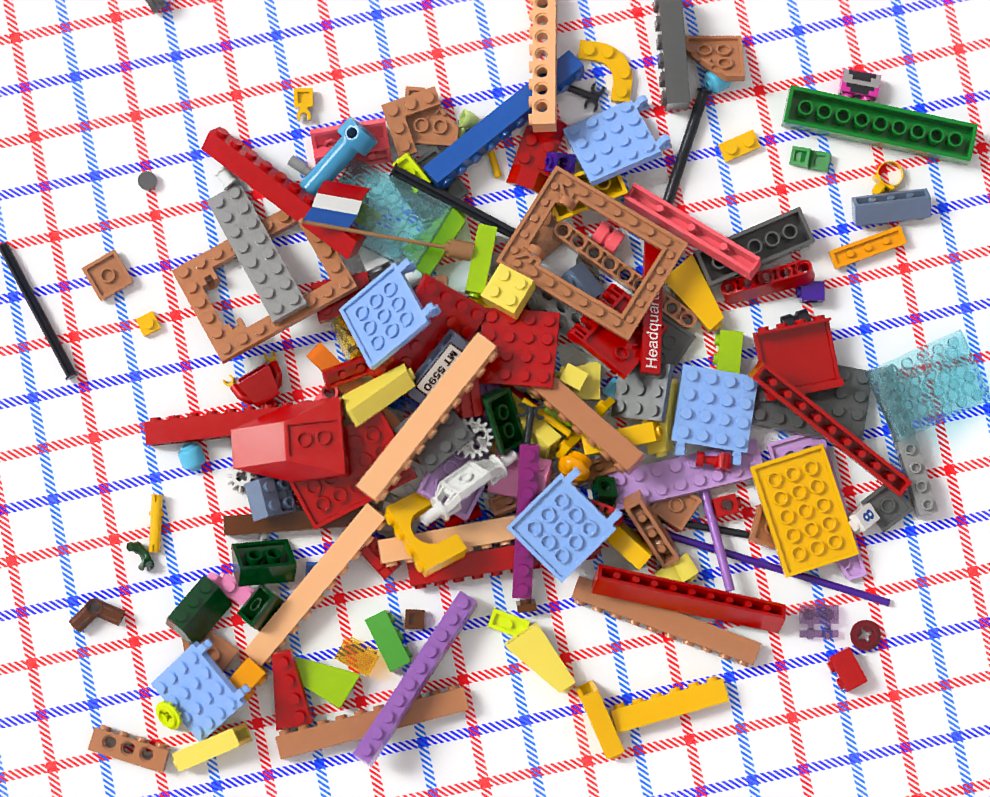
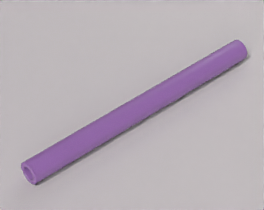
M706 490L700 492L725 591L731 592L735 590L710 492Z

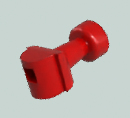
M697 451L695 467H703L704 464L714 466V469L717 471L729 472L731 471L733 455L720 453L718 456H705L704 452Z

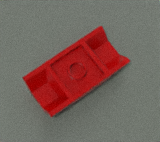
M557 119V131L533 132V127L529 125L528 120L506 183L524 187L538 194L550 174V171H545L547 152H558L564 135L563 129L567 127V124Z

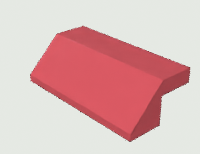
M385 118L361 121L360 123L378 140V143L366 156L358 153L344 169L392 162ZM341 125L310 129L315 165L342 137L337 131Z

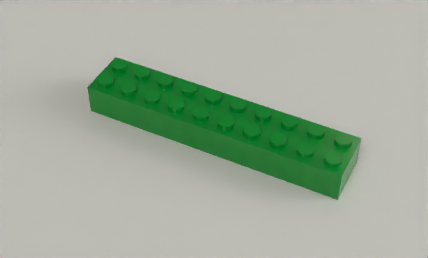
M791 85L788 89L781 123L782 127L966 166L971 162L978 124Z

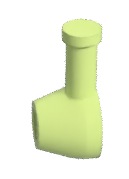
M466 109L462 110L459 117V138L466 133L467 129L474 127L478 123V116Z

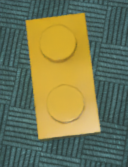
M753 130L718 145L725 163L761 147Z

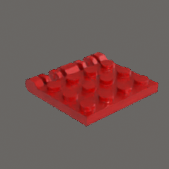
M612 283L602 293L603 299L598 298L597 300L622 314L632 297ZM583 315L580 318V322L585 326L576 323L567 333V337L572 342L581 345L625 380L640 362L641 322L627 342ZM663 321L661 337L669 328Z

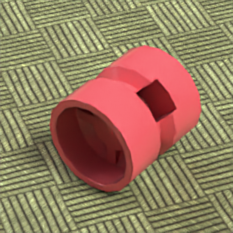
M603 220L594 232L591 240L600 246L602 245L605 250L613 255L626 235L618 229L612 230V225Z

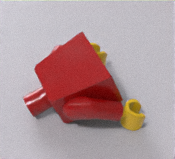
M273 350L272 358H267L265 353V363L237 380L232 375H229L232 378L231 383H227L223 379V383L230 387V390L238 400L248 405L254 404L256 407L263 404H274V407H278L274 397L280 394L282 371L278 361H276V354Z

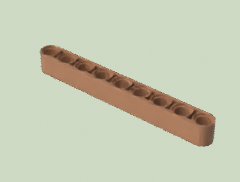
M559 222L554 227L553 235L559 242L634 294L636 292V283L643 281L642 275L569 223ZM558 227H565L567 235H559L557 232ZM580 238L583 245L576 247L573 244V239ZM590 249L597 250V258L589 256ZM605 260H611L613 262V269H607L605 267ZM621 271L629 273L628 280L621 279ZM663 291L662 314L685 329L693 327L697 321L696 314ZM668 304L675 306L676 312L674 314L667 311ZM684 315L691 317L690 325L683 323L682 318Z

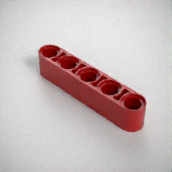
M799 260L759 271L751 281L743 276L726 280L721 284L720 289L725 302L736 304L810 284L815 279V273L809 260Z

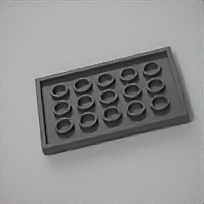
M838 365L840 378H843L844 386L806 393L804 395L862 441L873 372ZM757 385L752 426L827 440L780 401H766L764 389Z

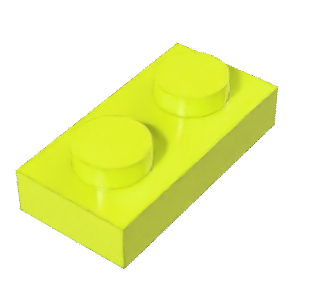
M408 151L392 164L395 166L398 163L397 166L429 183L431 182L430 178ZM409 185L416 194L420 191Z
M494 608L487 626L516 636L528 628L530 621Z

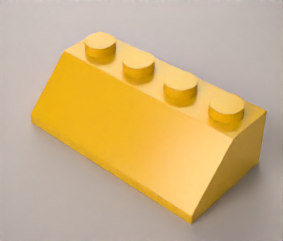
M584 171L573 174L591 185ZM621 175L593 186L613 199L628 194ZM578 202L572 213L567 211L566 206L561 205L560 207L555 204L551 212L556 221L560 222L587 211L589 208Z

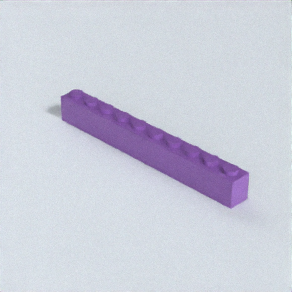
M462 591L458 593L352 753L356 759L370 768L373 766L478 605L475 599Z

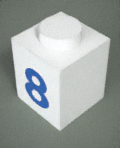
M870 502L858 507L847 516L851 530L855 535L867 530L880 519Z

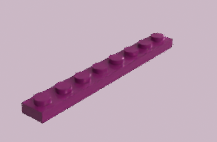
M520 444L516 517L537 497L539 444ZM516 537L512 598L531 599L534 555Z

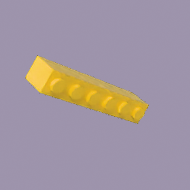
M717 676L707 678L706 683L692 682L687 684L688 688L682 690L679 686L669 689L670 693L662 695L661 692L651 694V698L643 700V697L633 699L632 704L626 706L624 702L613 705L614 709L610 710L615 730L617 733L728 702L729 698L723 678L718 679Z

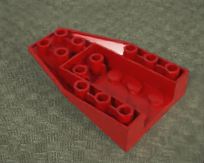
M339 396L285 405L232 429L233 469L292 483L350 477L349 459L345 456L343 419H345L344 400Z

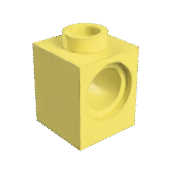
M568 363L566 367L562 365L557 376L560 377L559 380L564 385L579 392L588 373Z

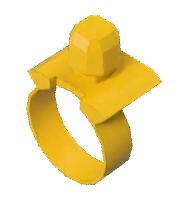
M886 161L878 167L876 174L872 177V180L876 183L871 191L872 194H881L885 190L892 192L894 187L898 185H888L880 179L878 170L884 164L896 165L900 169V182L902 181L903 169L898 163Z

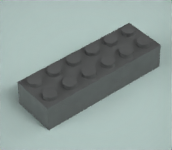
M654 0L653 13H657L656 20H654L655 32L659 34L656 39V50H660L659 57L657 58L658 69H661L659 87H663L660 103L661 106H664L665 111L687 110L690 104L682 0Z
M800 207L727 237L760 257L761 266L811 246L815 242ZM699 249L694 251L693 256L709 288L740 276L734 270Z

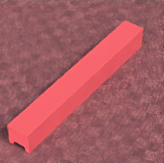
M633 183L628 194L623 196V204L748 280L751 281L760 269V257L638 184Z

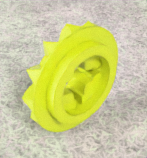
M164 700L157 704L156 715L159 721L169 729H177L182 722L181 712L177 710V707L173 706L172 702Z

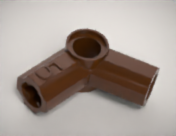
M92 598L68 622L79 633L97 617L119 626L126 611L101 599ZM93 602L100 604V609L96 613L91 610Z

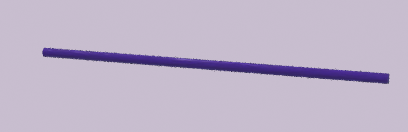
M624 518L626 525L637 529L632 520ZM667 531L673 541L715 553L714 545ZM725 549L728 558L784 575L780 565ZM800 573L791 576L881 605L889 606L891 599L810 574Z

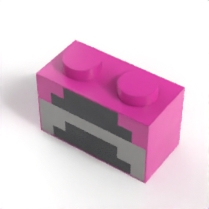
M844 68L841 73L838 94L850 98H861V100L869 102L875 101L878 98L882 75Z

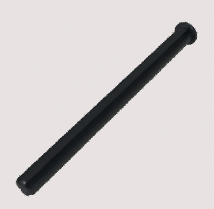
M697 88L698 94L663 200L673 205L708 96L712 93L703 88Z
M398 163L395 164L389 177L394 176L484 225L497 227V232L508 238H511L516 230L512 226L397 166Z
M6 242L0 245V253L66 375L65 380L68 381L75 378L80 373L75 371L9 245Z

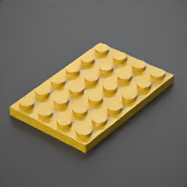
M823 444L749 467L785 578L859 554Z

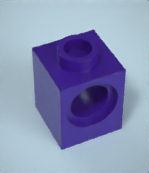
M547 152L545 171L552 172L557 165L569 173H575L576 155Z
M813 281L810 284L796 287V298H799V303H823L825 301L824 281Z

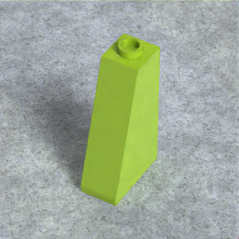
M451 208L414 240L445 245V242H449L450 238H457L466 224L464 219L466 216L458 210ZM409 243L401 250V254L405 258H408L410 262L414 261L417 266L416 270L421 272L422 276L425 273L432 276L446 254L444 249Z
M478 224L465 288V294H468L469 298L479 299L487 285L497 237V227Z
M294 656L303 686L340 709L361 675L349 670Z

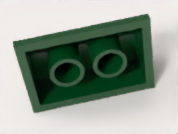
M510 387L493 389L483 394L481 397L500 455H504L520 446L524 439L523 427L520 418L517 416L518 411Z
M288 539L231 544L233 573L238 587L295 582L297 563Z
M203 575L167 617L165 624L192 645L196 641L200 643L228 611L232 603L218 585Z

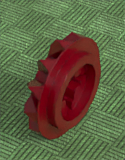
M858 621L852 626L850 632L851 642L857 649L863 651L872 650L881 640V631L873 621ZM862 629L865 632H873L868 636V641L864 638L858 639L862 635Z

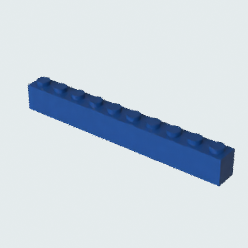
M570 50L557 59V95L566 92L572 83L581 80L585 74L584 65ZM540 74L539 77H545L547 74ZM529 82L423 167L424 172L436 187L440 189L448 187L453 179L458 175H463L468 167L478 163L484 154L493 151L500 141L508 139L515 129L521 128L526 123V120L529 119V114H532V108H529V96H532V90H529ZM541 91V92H539L538 94L544 95V94H546L547 92H546V91Z

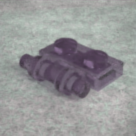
M799 605V624H807V630H799V637L807 638V640H813L814 638H824L825 640L838 638L839 631L831 630V624H839V605ZM814 624H824V630H814Z

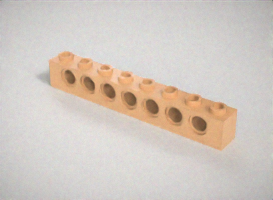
M530 0V4H533V10L529 11L530 21H533V27H529V36L533 38V44H529V55L533 56L532 61H529V73H532V79H529V90H532V96H529V108H532V114H529V125H532L533 132L557 131V0ZM542 5H546V6H547V7H545V8H539V7L542 6ZM542 22H546V23H547V24H545V25H539V24L542 23ZM542 39H546V40H547L546 42H543V43L539 42V41L542 40ZM542 56L547 57V58L544 59V60H540V59H539V58L542 57ZM540 74H547L545 77H539ZM541 91H546V92H547V93L544 94V95L538 94V93L541 92ZM542 108L547 109L545 112H539Z

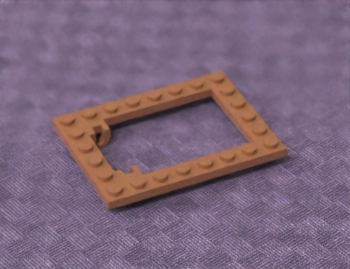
M556 165L497 258L496 263H501L532 279L540 290L628 342L682 256L688 243ZM579 202L661 251L622 314L539 265L546 253L540 247L531 244L555 204L560 207L561 205L566 206L567 211L572 213Z
M282 210L262 220L271 239L299 224ZM299 224L331 281L304 295L303 297L308 306L275 325L268 315L246 327L243 319L240 317L236 319L238 322L237 326L231 327L230 324L224 326L204 289L213 290L220 284L221 280L215 270L237 258L228 239L171 271L221 362L225 364L358 290L338 252Z

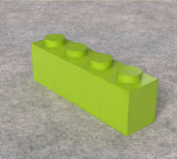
M720 330L719 334H715L714 346H717V353L713 354V365H716L715 370L740 374L743 332Z

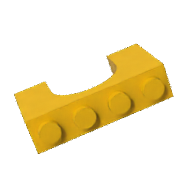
M414 492L387 506L384 517L387 524L391 525L395 530L396 538L404 544L407 555L415 561V567L418 572H422L424 577H427L465 557L467 548L457 533L435 544L424 543L414 536L411 530L412 522L432 508L430 500Z

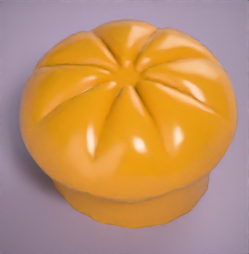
M571 450L568 451L566 456H562L559 459V472H562L565 476L575 467L581 471L573 482H583L589 478V468L592 465V461L586 455Z

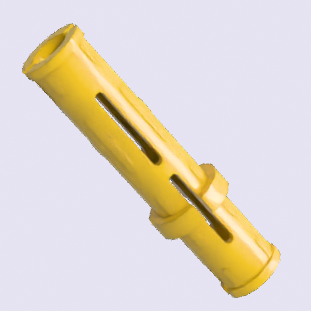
M151 494L148 552L161 553L164 495Z

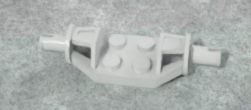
M511 450L501 458L492 454L489 456V459L469 460L439 482L435 496L430 499L432 508L420 516L422 523L428 526L438 517H441L444 521L449 520V516L462 509L461 500L469 497L472 492L486 483L493 486L501 478H506L508 476L506 467L518 460L517 454ZM445 496L447 500L444 504H442L441 502Z

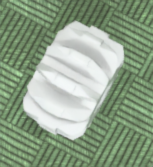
M231 466L228 469L233 473L226 474V477L232 478L227 484L235 483L232 490L235 491L239 486V493H243L244 484L259 479L258 476H253V473L246 472L247 475L245 476L247 479L239 482L238 474H244L245 471L233 469Z

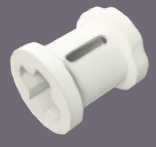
M221 166L213 173L222 182L224 190L230 188L238 181L237 177H233L224 166Z

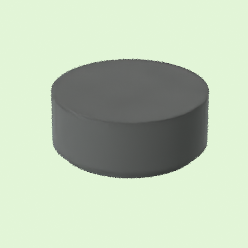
M144 171L138 176V185L145 191H151L157 185V177L150 171Z

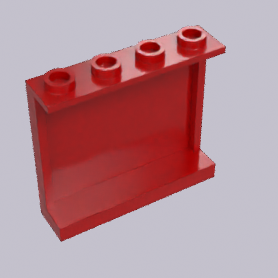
M825 314L814 316V320L808 322L806 318L794 320L795 324L788 325L787 322L779 323L773 329H769V326L757 328L758 332L753 333L758 362L762 361L803 394L844 386L843 378H840L829 323L831 317L825 318ZM764 389L766 401L777 400Z

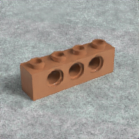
M641 490L623 498L624 509L663 569L680 560L678 547Z
M102 724L100 727H94L87 750L156 772H164L171 751L167 749L166 744L156 742L154 745L148 743L149 739L137 736V739L129 737L130 733L119 730L116 733L111 731V727ZM109 737H113L116 740V745L113 748L107 745ZM128 742L132 743L135 747L133 753H128L125 750V745ZM146 748L153 751L151 759L144 757L143 753Z

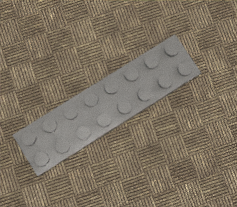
M240 182L206 200L274 325L307 307V302Z

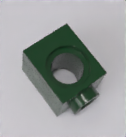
M595 477L591 486L593 500L613 507L618 497L615 477Z

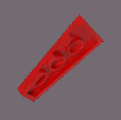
M292 648L274 652L272 654L276 731L313 723V715Z

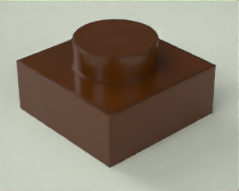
M520 599V601H516L518 613L537 611L535 599Z
M406 609L405 628L424 629L425 610Z

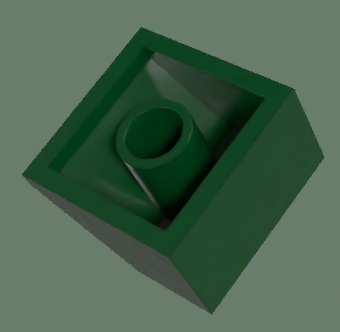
M259 585L237 614L252 628L260 632L284 601L266 586Z

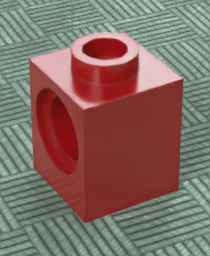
M735 493L711 499L716 518L739 513V508H742L740 498L736 497ZM724 500L732 503L730 511L723 509L722 503Z

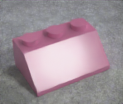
M496 448L494 455L498 458H501L503 455H500L498 449ZM516 453L518 460L506 467L508 476L501 478L493 486L488 484L487 492L517 499L519 453ZM539 458L537 496L550 484L553 474L552 460Z

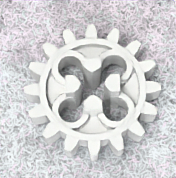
M470 417L469 422L464 418L462 421L471 429L475 436L478 432H482L484 437L478 436L475 441L471 440L457 454L464 453V459L468 455H470L471 460H474L475 455L481 458L482 452L488 453L486 447L491 448L492 443L489 442L493 439V436L489 435L492 429H486L487 422L481 424L480 418L476 422L473 417ZM473 444L478 445L479 450H475Z

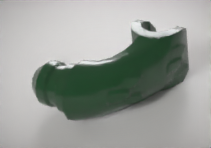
M139 541L127 543L126 549L130 552L133 551L141 558L142 562L139 564L138 569L143 571L146 566L147 571L150 572L154 568V562L148 550Z

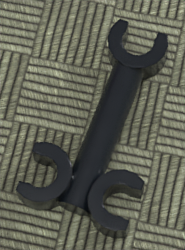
M593 83L591 92L570 85L567 91L588 99L584 103V109L587 108L588 104L592 103L595 106L593 112H596L598 110L599 98L604 94L605 87L603 86L600 92H596L594 89L596 83Z
M518 403V406L525 408V412L523 414L517 413V416L525 417L527 415L522 444H531L534 417L538 420H543L544 417L539 416L537 411L546 407L543 405L533 407L527 406L525 403Z

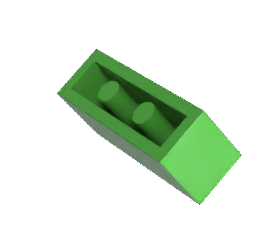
M383 610L365 619L390 672L412 662L410 658L413 655L408 646L404 647L402 643L404 637L400 629H395L393 623L396 621L391 611L387 613L386 610Z

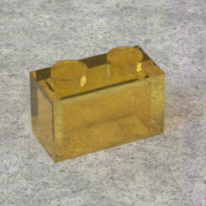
M352 636L350 639L345 638L334 659L369 677L380 658L377 655L378 651L370 646L367 649L360 646L361 641Z

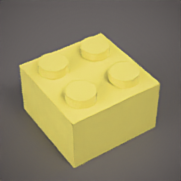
M500 263L482 292L481 297L484 303L517 320L536 289V285L532 279Z

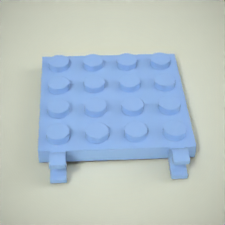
M645 95L638 97L634 103L630 99L629 102L618 104L563 129L564 136L576 155L591 186H595L661 157V151L672 147L668 134L662 135L658 141H655L639 112L650 108Z
M408 258L404 259L400 265L394 262L339 309L365 361L372 370L379 367L430 325L429 318L435 317L441 312L439 306H434L432 302L423 309L405 276L406 273H410L417 268L414 261L410 262Z
M683 364L670 440L676 442L674 455L684 456L685 443L732 451L731 464L740 465L741 453H747L758 384L748 375Z
M577 467L567 476L561 472L506 527L561 583L617 529L614 523L623 514L617 508L607 518L572 483L581 473Z
M209 638L201 644L197 641L193 643L151 683L164 700L172 702L173 706L177 707V710L181 712L182 722L199 742L205 740L247 702L244 696L251 690L247 684L237 690L207 654L206 651L213 645Z

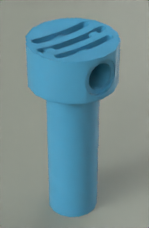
M349 116L337 130L342 137L299 183L302 189L316 197L318 189L325 180L333 181L358 153L366 156L378 143V140L352 116Z

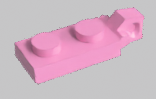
M209 572L207 576L220 587L227 597L242 605L245 604L255 591L250 586L238 587L234 577L222 572L219 576Z

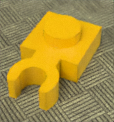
M294 88V108H300L297 112L298 122L301 121L300 117L302 114H306L308 121H311V113L308 111V108H314L313 88Z

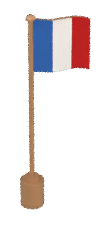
M325 180L317 191L312 207L304 219L300 218L298 221L301 226L302 224L441 248L444 249V253H447V258L470 261L473 253V242L450 238L449 242H445V245L351 229L350 226L358 215L362 201L371 188Z

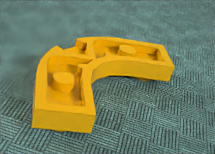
M580 40L578 60L597 62L605 65L610 70L613 78L611 102H629L632 88V72L625 56L609 44Z
M608 397L605 401L601 399L594 407L596 409L595 412L603 417L616 401L612 397ZM572 431L557 446L559 450L555 456L558 459L566 456L568 451H571L582 440L581 436L583 435L578 436Z

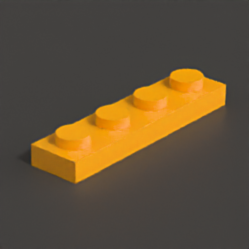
M897 226L833 249L828 253L836 270L905 245L907 241L901 226Z

